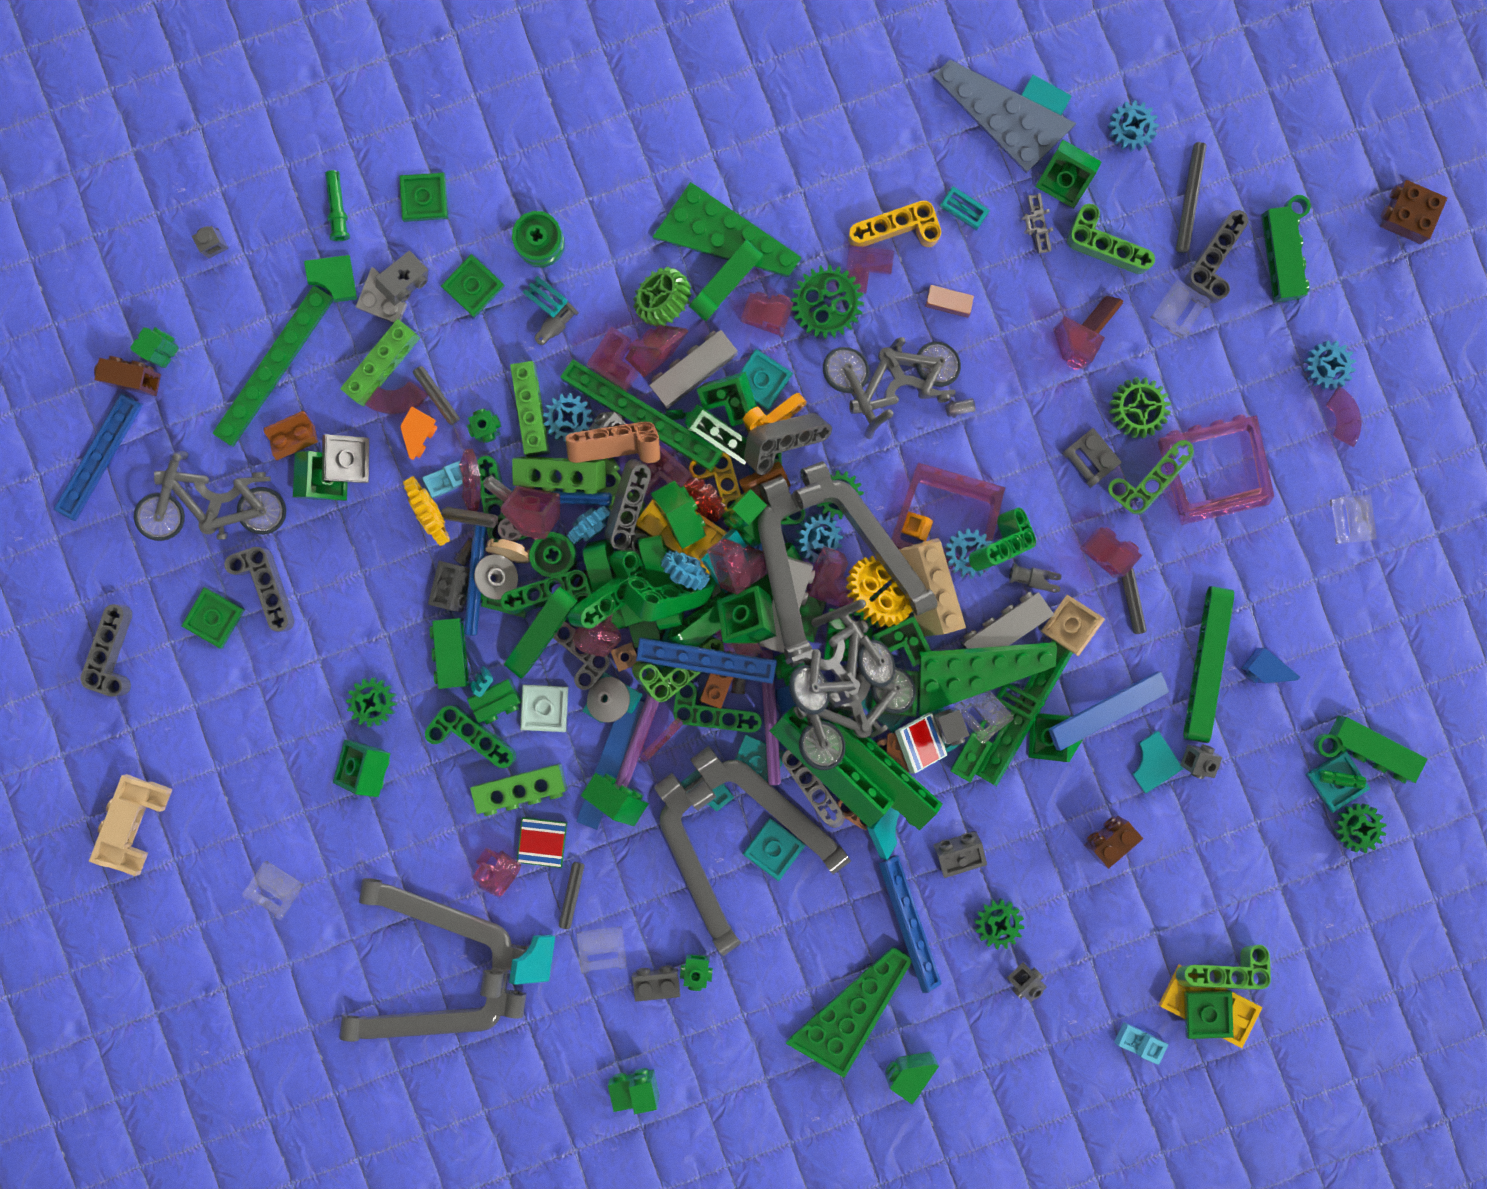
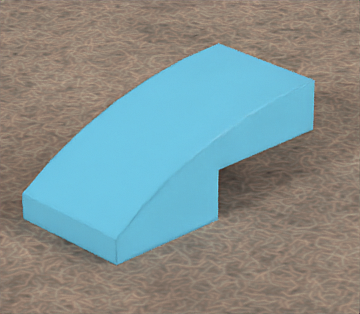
M463 459L445 466L440 471L422 477L421 480L431 498L434 499L473 481L474 477L466 460Z
M1123 1022L1114 1041L1119 1047L1136 1053L1141 1058L1158 1065L1169 1045Z

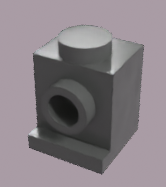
M206 226L200 228L197 234L191 236L199 252L209 259L229 249L218 228Z

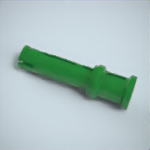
M336 170L326 171L325 177L330 212L327 216V221L330 222L331 228L329 239L332 241H346L350 239V234L347 233L346 221L348 216L343 208L340 172H336Z

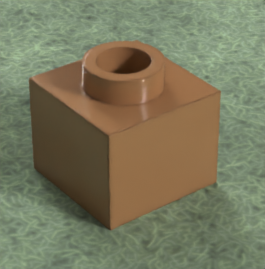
M633 642L611 650L619 672L632 667L637 662V652ZM623 653L629 655V660L626 662L621 659Z

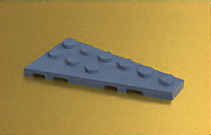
M949 60L933 76L935 81L1025 173L1036 165L1076 125L1075 122L952 60Z

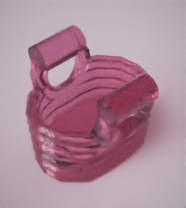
M613 614L591 629L578 627L573 635L574 645L580 651L587 654L603 657L610 654L621 641L619 629L611 622Z
M485 848L476 861L479 868L472 877L479 882V889L500 898L516 878L521 868V863L504 851L497 853L489 848ZM491 856L496 858V866L486 864Z

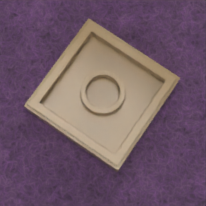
M1066 595L1041 632L1079 657L1105 619L1074 598Z

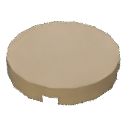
M494 539L487 541L485 549L491 555H502L513 563H528L530 561V550L524 551L525 547L521 544L505 539L498 540V543L494 542Z

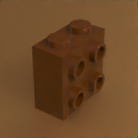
M1405 180L1401 184L1395 185L1389 196L1392 199L1389 206L1387 205L1381 214L1383 220L1380 227L1418 244H1422L1431 239L1448 197Z
M109 356L108 359L99 358L94 368V380L114 388L157 396L161 374L154 372V367L147 366L145 363L131 360V362L123 361L122 358Z
M1119 816L1109 818L1103 824L1104 828L1099 832L1095 831L1090 834L1086 839L1088 842L1084 844L1092 856L1108 869L1144 839L1129 821Z

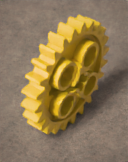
M414 476L403 481L404 488L409 496L408 502L427 534L432 535L439 546L449 542L450 537L444 525L445 520L441 515L438 505L431 498L425 488L422 489Z
M874 556L868 559L864 557L849 570L848 573L850 575L846 580L850 583L845 587L851 590L847 597L854 598L853 602L859 599L866 601V606L856 611L857 613L864 612L863 619L871 617V624L878 621L880 627L884 624L891 627L893 624L898 625L901 621H904L913 611L909 600L906 599L904 593L879 560H875ZM891 581L892 584L872 602L869 600L882 586Z

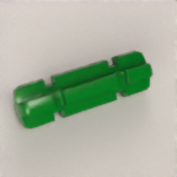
M1321 770L1319 780L1323 783L1364 789L1366 786V778L1362 776Z

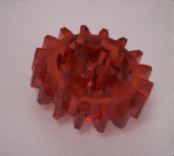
M697 477L694 479L690 478L684 484V487L698 507L695 511L709 521L717 522L725 512L724 508L726 506L721 502L723 498L717 495L718 491L711 484L706 485L703 479L699 481Z

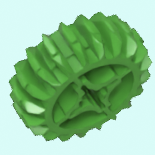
M659 268L657 272L652 271L649 277L645 276V281L639 283L640 288L635 290L637 296L633 298L635 302L633 307L640 319L650 326L658 327L662 325L665 327L667 322L673 323L675 317L680 318L679 314L681 311H686L684 307L690 303L688 298L692 295L690 292L691 286L687 278L675 268Z
M1135 377L1132 382L1126 380L1124 382L1125 386L1119 385L1117 387L1119 392L1112 393V397L1116 400L1109 401V405L1115 407L1109 410V414H1115L1116 416L1111 419V422L1118 421L1120 423L1116 429L1120 430L1124 427L1123 434L1128 435L1131 431L1132 438H1136L1138 434L1141 438H1145L1147 433L1152 436L1155 434V430H1162L1161 424L1168 422L1164 416H1168L1171 411L1165 409V407L1171 405V402L1164 401L1168 394L1164 393L1162 395L1160 393L1163 390V386L1155 388L1156 381L1154 380L1148 385V378L1146 377L1141 382L1138 377ZM1133 391L1132 403L1123 406L1125 397L1129 392ZM1142 391L1150 395L1153 401H1148ZM1136 405H1139L1140 407H1142V406H1143V407H1147L1146 409H1144V410H1142V411H1141L1140 409H1136V408L1131 409V408L1135 407ZM1156 409L1154 419L1150 424L1146 425L1148 412ZM1125 414L1132 415L1135 423H1138V425L1132 423Z

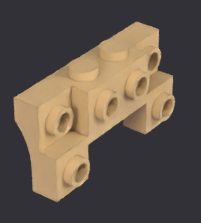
M128 774L122 775L113 798L110 799L106 806L107 815L105 820L98 827L99 836L89 862L113 868L133 876L139 875L148 852L134 848L132 844L146 807L158 812L164 811L172 789L152 781L146 782Z

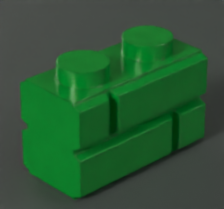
M143 327L138 335L139 339H135L130 347L131 351L143 359L162 368L168 366L172 360L170 357H174L179 349L178 345L173 343L175 338L156 327L153 330Z
M511 678L488 688L480 698L476 695L467 698L478 723L485 721L486 725L498 720L497 715L504 711L508 715L518 710L517 705L522 703Z

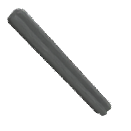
M1196 142L1193 145L1176 251L1180 253H1187L1190 249L1207 147L1206 143Z

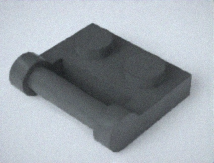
M1094 428L1090 429L1062 452L1065 458L1068 457L1087 480L1086 484L1090 488L1122 463ZM1078 448L1098 471L1096 475L1089 470L1075 451Z

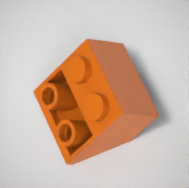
M412 406L400 428L408 456L414 460L415 457H421L426 448L423 445L427 437L432 438L437 426L434 425L435 419Z

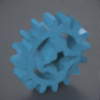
M1136 100L1133 101L1131 106L1128 102H1125L1122 107L1118 106L1115 113L1111 115L1110 120L1113 122L1109 123L1108 128L1113 129V131L1109 134V137H1116L1114 145L1120 142L1122 144L1121 150L1129 146L1130 152L1135 147L1140 151L1143 149L1144 144L1148 146L1152 142L1151 139H1154L1157 135L1154 131L1159 127V124L1154 123L1157 115L1151 116L1150 113L1153 108L1151 107L1146 110L1145 102L1140 106H1137ZM1123 116L1124 118L1122 120L1124 123H1122V125L1119 126L1120 118ZM1147 127L1146 135L1143 137V129Z
M1325 341L1323 345L1318 344L1314 346L1315 350L1312 349L1308 352L1311 358L1304 360L1305 363L1309 364V367L1305 368L1304 371L1310 372L1307 380L1314 379V387L1321 384V390H1325L1328 387L1330 390H1335L1337 386L1339 388L1346 385L1345 381L1347 382L1352 379L1349 373L1356 371V369L1351 367V364L1355 363L1356 360H1350L1353 352L1345 351L1347 345L1338 347L1339 341H1335L1332 344L1330 341ZM1327 351V354H1325L1324 357L1319 358V355L1322 352ZM1336 374H1341L1336 380H1332Z
M569 393L568 398H564L563 394H560L559 401L552 398L553 406L546 405L549 413H544L543 416L549 419V421H546L544 425L545 427L551 426L548 433L550 435L556 433V440L563 437L566 443L567 435L584 430L587 431L589 430L587 423H593V419L588 418L592 411L589 409L585 410L588 403L583 402L581 404L580 396L573 399L572 393ZM563 404H574L576 406L567 408ZM557 410L559 413L558 419L554 423L553 416ZM562 411H564L569 416L572 415V420L575 426H573L568 421L563 422L565 418ZM583 413V422L579 426L578 417ZM568 428L572 429L574 432L565 433L560 430Z
M607 506L600 507L598 510L594 508L589 509L572 524L574 528L568 533L567 537L573 544L580 542L582 539L588 542L607 526L605 522L609 519L611 511Z
M815 514L814 517H807V523L800 522L802 530H796V533L800 534V536L795 539V542L800 543L796 549L797 551H803L802 558H808L809 562L823 564L824 560L831 561L830 555H838L836 548H842L838 541L843 539V536L838 535L841 527H835L836 520L830 519L828 515ZM819 524L825 525L827 529H823ZM811 549H815V551H818L819 553L816 554L813 551H811Z
M966 529L964 535L961 531H958L956 534L957 538L951 536L950 543H947L945 547L949 551L945 554V558L950 559L947 563L948 567L954 566L953 573L955 574L960 571L962 578L965 574H969L970 579H973L975 573L979 577L983 575V570L975 571L972 567H967L970 565L969 556L964 559L966 553L974 548L977 550L992 543V541H985L986 534L980 537L978 535L979 530L977 529L974 534H971L970 529ZM955 549H956V552L959 554V560H957V558H956Z
M669 551L661 561V567L665 568V573L670 574V579L675 583L684 585L686 588L692 587L694 590L697 588L702 590L710 579V575L705 572L707 569L700 566V561L695 557L687 556L685 553L679 554L677 551H674V553Z

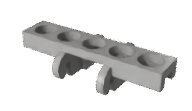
M1041 193L1033 196L1029 195L1027 199L1031 215L1025 214L1021 218L1025 220L1027 228L1024 234L1032 235L1034 233L1038 254L1050 252L1051 245L1048 233L1053 232V227L1046 229L1044 215L1050 213V210L1046 209L1044 211ZM1032 199H1037L1039 205L1033 206ZM1037 220L1043 222L1042 228L1035 226ZM1045 234V238L1040 239L1039 235ZM1041 242L1047 244V249L1042 250Z

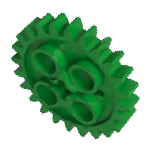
M820 265L818 273L811 269L812 276L809 277L803 274L804 283L797 281L800 290L793 289V293L798 295V297L791 299L793 303L797 304V306L792 308V311L799 312L794 318L795 320L802 319L799 326L801 328L808 326L806 331L808 334L815 330L816 338H818L820 333H823L824 339H827L828 333H831L833 338L836 339V332L839 331L844 336V328L852 331L850 323L858 324L859 321L855 315H862L863 312L858 307L864 306V302L858 301V299L864 297V294L857 292L861 288L860 284L853 285L856 280L855 276L848 279V270L841 274L840 266L835 271H832V267L829 265L827 271H824ZM830 282H837L839 284L836 292H829L827 290ZM843 292L846 293L845 296L839 297V298H837V299H834L835 297L839 296L841 293H843ZM809 293H818V300L813 303L808 302L807 296ZM827 297L829 300H832V306L827 307L826 304L822 305L825 303L824 299ZM840 302L849 304L846 312L837 311V305ZM820 306L814 312H810L811 308ZM821 312H826L829 315L828 320L824 323L817 321V315Z

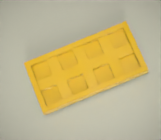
M653 499L637 519L635 525L650 537L662 534L666 548L672 552L677 551L679 554L685 553L687 556L695 557L700 561V566L706 568L701 559L727 534L726 531L701 515L706 524L703 527L706 536L682 549L675 540L666 520L659 512Z
M1178 964L1158 1004L1160 1007L1185 1019L1184 991L1228 990L1224 988L1182 986L1176 979V971L1182 966ZM1188 973V977L1198 978V974ZM1232 992L1234 1038L1223 1039L1243 1048L1262 1007Z

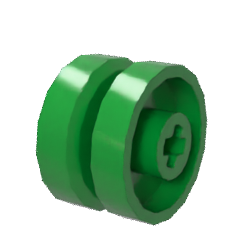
M543 211L528 212L516 221L512 229L514 247L527 264L533 267L544 268L553 265L561 258L565 249V238L558 222L551 215Z

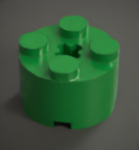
M547 532L535 539L529 552V559L535 571L551 578L572 571L576 567L578 553L575 544L568 537L556 532ZM552 550L559 553L556 556V561L549 559V556L552 555Z

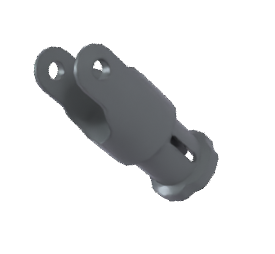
M567 302L554 318L549 315L544 320L541 330L535 336L537 344L544 345L550 338L559 335L566 328L565 324L574 315L577 316L579 312Z
M1013 563L1009 574V582L1013 583L1015 581L1027 584V587L1057 593L1061 588L1048 583L1045 579L1057 581L1062 576L1059 573L1034 567L1028 569Z

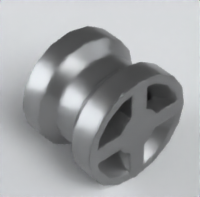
M505 518L499 523L498 532L505 540L517 541L523 535V526L514 518Z

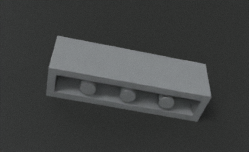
M722 330L717 333L715 331L711 332L704 338L706 342L700 346L695 345L687 351L688 356L682 360L676 359L669 365L670 369L666 373L660 372L651 379L650 388L666 409H669L738 355L737 349Z
M788 557L800 609V606H805L808 592H805L808 583L812 584L815 571L812 570L813 565L811 563ZM772 597L771 604L777 636L759 642V646L784 653L785 646Z
M1030 591L1019 598L1021 602L1016 606L1010 604L1001 610L1003 615L997 619L991 617L982 623L984 628L978 632L974 629L963 636L965 640L961 644L964 649L1009 646L1054 614L1039 592L1032 594Z

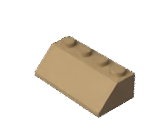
M935 538L899 549L926 589L932 590L937 599V608L918 616L914 613L923 635H943L966 628L940 539Z

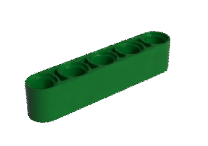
M559 587L546 602L505 661L504 666L522 679L533 667L567 619L570 609L578 603V600Z

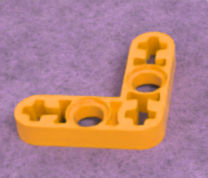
M796 393L767 416L759 407L751 409L743 417V422L749 433L757 426L790 419L803 409L807 401L800 393Z

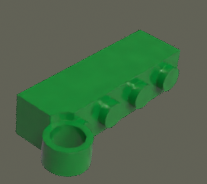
M1295 195L1285 203L1284 207L1268 209L1261 215L1273 303L1300 300L1308 295L1309 281L1305 277L1306 259L1302 256L1303 237L1299 234L1298 226L1300 219L1309 213L1311 204L1309 199L1303 195ZM1292 202L1301 204L1302 214H1297L1292 210Z
M1337 716L1329 734H1320L1314 740V749L1321 756L1334 757L1340 751L1345 753L1347 750L1353 753L1352 758L1362 763L1366 761L1372 763L1373 769L1384 774L1387 771L1393 774L1392 778L1403 784H1406L1407 781L1416 783L1428 760L1420 754L1344 716ZM1329 738L1333 743V747L1326 753L1322 749V743L1325 739Z

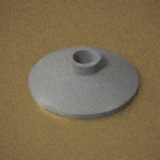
M494 554L486 556L479 561L474 571V581L478 590L484 596L500 600L505 592L516 589L518 574L514 564L508 558ZM491 575H494L496 577L495 582L491 581Z
M605 677L598 680L590 688L587 696V706L591 715L601 722L609 723L619 720L627 712L630 704V693L627 686L621 680L613 677ZM604 695H607L608 700L604 703L603 697Z

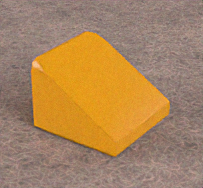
M908 511L901 533L926 541L933 520Z

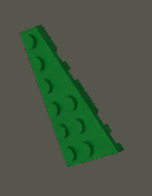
M691 182L653 235L654 240L665 241L675 246L686 247L696 252L729 260L747 239L763 254L754 267L788 278L802 258Z
M1055 642L920 652L918 713L923 715L1056 667L1057 646Z
M892 946L790 1036L785 1043L845 1078L912 963L910 956Z

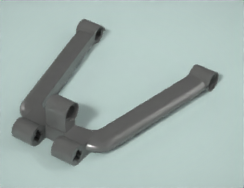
M821 461L802 468L800 473L805 487L795 490L791 495L783 477L776 478L759 486L761 496L767 506L759 514L758 531L782 640L785 646L784 655L786 659L790 658L788 653L802 649L803 653L813 650L804 634L781 530L782 519L808 507L825 502L836 504L904 593L916 616L937 608V599L932 590L926 589L919 576L856 490L844 481L832 480L825 462ZM798 660L789 663V666L794 668L803 664L804 661Z
M708 745L690 759L702 775L684 788L677 777L671 773L657 783L654 788L666 803L660 813L659 822L661 830L703 921L713 938L712 941L722 956H725L739 946L742 941L737 938L727 922L682 823L681 817L691 805L699 811L716 798L712 789L725 782H734L813 850L833 875L849 864L851 860L840 845L838 846L833 839L775 788L769 785L751 767L739 760L721 762Z
M362 879L359 903L383 906L486 944L492 950V969L483 971L480 995L487 997V1000L482 1007L370 1017L342 1015L339 1033L340 1040L354 1042L359 1039L479 1032L494 1027L501 1016L515 1019L523 1018L526 993L507 989L512 960L522 956L529 948L528 946L511 944L508 932L498 924L400 888L383 884L378 879Z

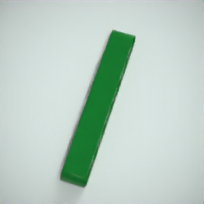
M792 542L785 543L787 556L803 561ZM765 558L752 567L727 593L721 591L708 604L701 606L684 619L681 626L674 627L668 633L670 641L672 643L697 647L721 629L717 600L755 586H759L765 592H769L771 585Z
M1209 586L1206 592L1183 732L1185 740L1209 743L1212 737L1234 603V590Z

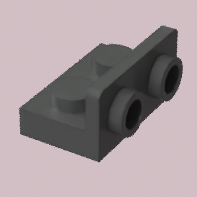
M438 561L428 605L463 612L468 593L470 568Z
M976 831L964 833L955 838L945 839L933 845L944 878L987 865L983 845Z
M671 965L661 966L659 970L650 971V968H639L632 974L635 1002L681 996L678 968H673Z

